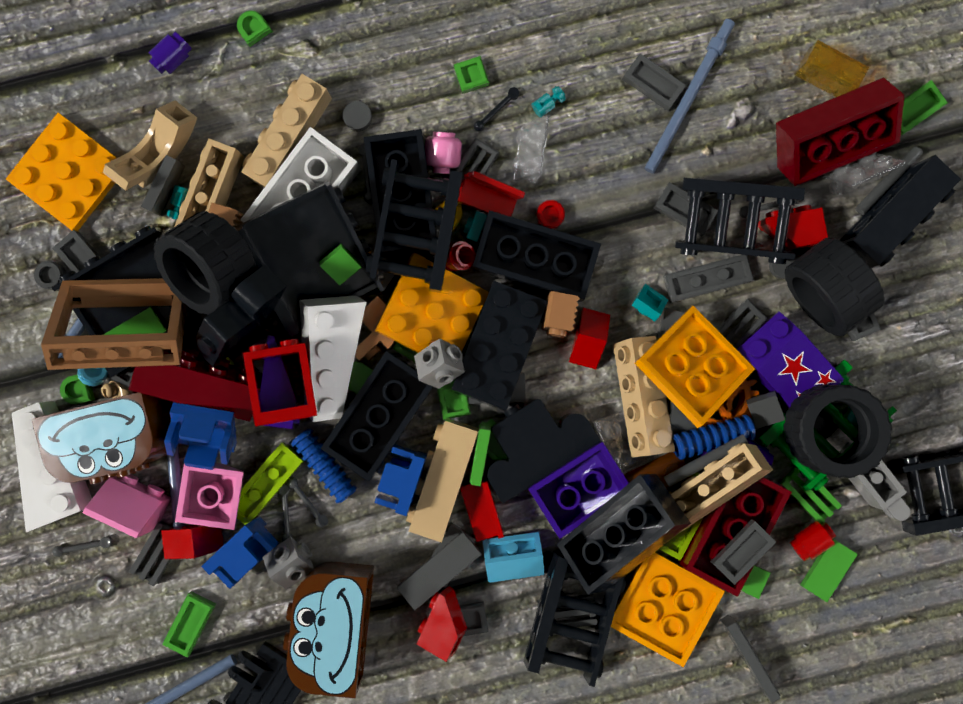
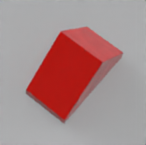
M582 308L568 362L597 369L607 343L610 314Z
M188 525L161 530L164 559L198 558L216 552L224 545L222 528Z

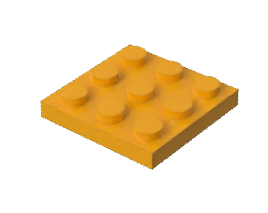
M57 113L10 172L6 180L71 231H78L115 185V182L103 173V169L106 163L117 157L62 114Z
M414 252L407 265L427 268L428 265L433 266L434 263ZM445 269L441 293L429 291L430 284L425 283V280L401 276L375 331L417 353L439 338L452 345H456L462 352L489 292Z
M694 306L690 307L635 362L637 367L697 428L703 426L755 370L746 358Z
M654 552L634 570L624 592L617 601L611 627L684 668L725 591L685 570L670 559Z

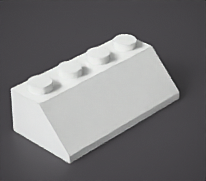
M310 127L241 218V221L244 223L326 181H329L332 187L338 185L343 194L361 171V167L355 159Z

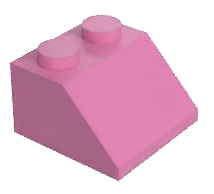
M216 463L213 470L189 467L184 464L175 522L235 530L244 471L221 463Z
M132 474L117 478V476L109 477L86 505L82 513L134 538H138L154 530L157 523L161 521L171 497L165 495V491L158 486H146L139 483V478Z

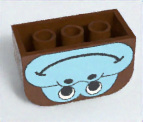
M134 393L31 419L46 470L54 478L62 482L74 483L89 479L90 484L106 481L109 477L117 476V478L134 474L136 471L150 468L149 462L167 456L164 440L171 422L170 410L173 402L142 393Z
M325 562L315 567L297 587L293 603L289 602L286 620L291 621L290 632H286L284 637L283 650L288 651L286 663L288 675L293 684L300 690L309 694L356 698L364 675L374 565Z

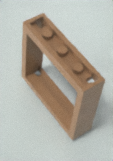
M163 278L62 281L41 343L47 370L180 365L188 306L181 302L170 290ZM78 297H80V300H81V301H72L73 298H78ZM172 306L167 333L65 336L73 308ZM163 349H171L173 354H164ZM59 353H63L64 358H58Z

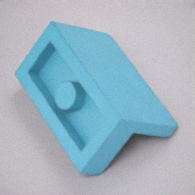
M539 532L505 536L500 539L490 538L482 540L488 582L545 574Z

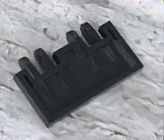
M267 641L262 644L256 654L266 660V663L251 655V653L242 650L237 657L238 660L258 675L255 678L241 668L231 666L228 674L238 684L225 703L293 704L301 690L293 684L288 675L286 666L287 654ZM214 699L208 702V704H222Z

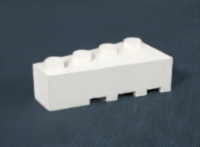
M356 295L299 300L301 343L306 345L317 416L309 418L313 422L340 419L343 415L366 301ZM304 387V405H308Z
M55 401L38 402L12 412L26 532L84 510L92 499L85 480L74 483L62 482L54 478L43 464L31 419L59 412Z

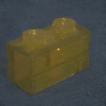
M817 40L805 53L794 75L838 97L859 88L869 67Z

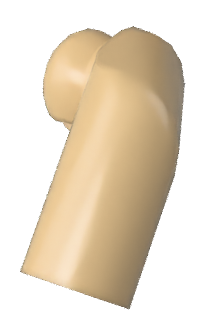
M116 381L105 383L101 388V393L105 398L114 399L134 394L129 388Z

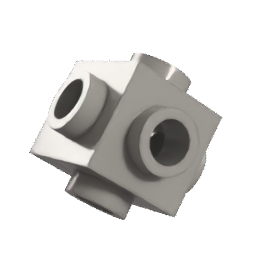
M440 338L414 356L419 381L438 389L451 383L465 372L460 348Z
M292 537L287 538L262 557L270 579L286 590L314 570L310 560L312 557L310 549L305 543L299 544Z

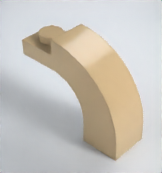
M175 100L157 108L151 126L142 141L130 152L106 163L103 173L125 191L137 184L142 188L148 186L153 182L165 156L168 155L176 159L193 132L197 117Z

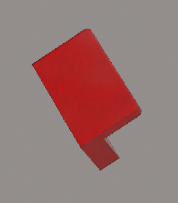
M472 171L464 175L458 203L488 214L490 210L511 217L517 200L523 199L525 192Z
M482 479L481 486L471 485V483L461 485L460 490L476 542L498 536L499 539L503 538L504 531L488 479Z

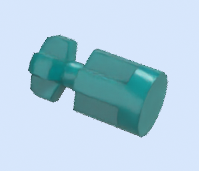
M555 86L552 89L553 95L550 96L546 93L531 104L538 117L542 118L555 108V101L558 100L560 103L565 101V93L559 86Z
M174 186L170 201L174 209L168 210L167 216L169 218L177 220L180 206L185 200L189 189Z

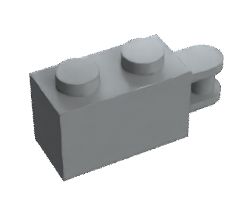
M882 460L876 468H872L868 473L848 478L870 506L883 510L888 517L899 521L909 518L910 508L901 498L907 491Z

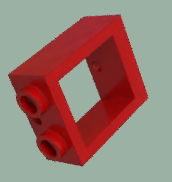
M298 339L281 341L280 347L268 349V344L250 346V352L243 353L256 427L317 416L305 343L299 344ZM299 353L308 405L261 412L253 361Z

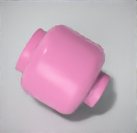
M433 131L432 136H428L425 139L426 162L428 166L433 167L434 173L450 174V168H456L460 165L462 142L460 139L455 138V133Z

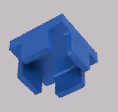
M173 402L170 410L171 422L164 440L167 455L174 456L177 445L185 444L189 445L184 459L185 466L213 470L219 451L221 464L228 465L231 452L235 451L237 444L234 412Z
M394 445L391 450L392 453L410 458L412 462L392 458L390 462L386 463L378 491L395 496L399 500L378 494L374 503L396 510L395 513L407 516L413 503L428 453Z
M259 516L241 528L201 567L209 575L215 573L231 589L247 572L263 560L262 557L273 550L279 542L265 528L266 522Z

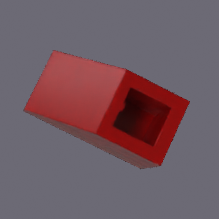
M804 205L793 208L794 213H790L786 247L788 249L796 250L812 247L823 239L828 238L822 207L812 209L811 205ZM778 210L766 213V218L758 223V228L773 239L775 238Z
M450 586L441 593L436 592L429 604V608L432 611L429 617H425L419 626L418 633L421 635L417 642L418 646L445 662L456 653L467 629L455 591Z

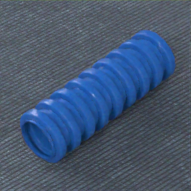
M744 414L740 418L734 417L732 421L726 419L723 423L716 422L715 426L713 424H708L706 428L701 426L698 428V431L691 429L689 433L687 431L681 432L680 436L673 434L674 453L676 457L683 460L686 455L693 457L694 453L697 455H701L703 451L708 453L712 448L716 449L741 434L748 440H754L756 435L755 425L752 419L747 414Z
M307 429L293 439L291 445L298 448L296 452L303 455V461H308L309 464L307 466L315 470L313 474H318L320 477L318 479L319 482L323 481L325 483L324 488H329L331 491L329 495L331 497L335 496L336 504L341 503L352 495L357 487L350 484L352 480L345 477V471H340L339 468L341 466L334 463L335 458H330L328 453L321 449L323 443L319 444L317 441L319 437H314L312 434L314 431Z

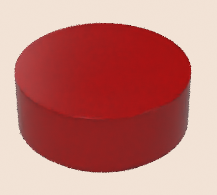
M554 200L543 202L538 207L536 213L539 225L550 229L558 228L565 218L563 206Z

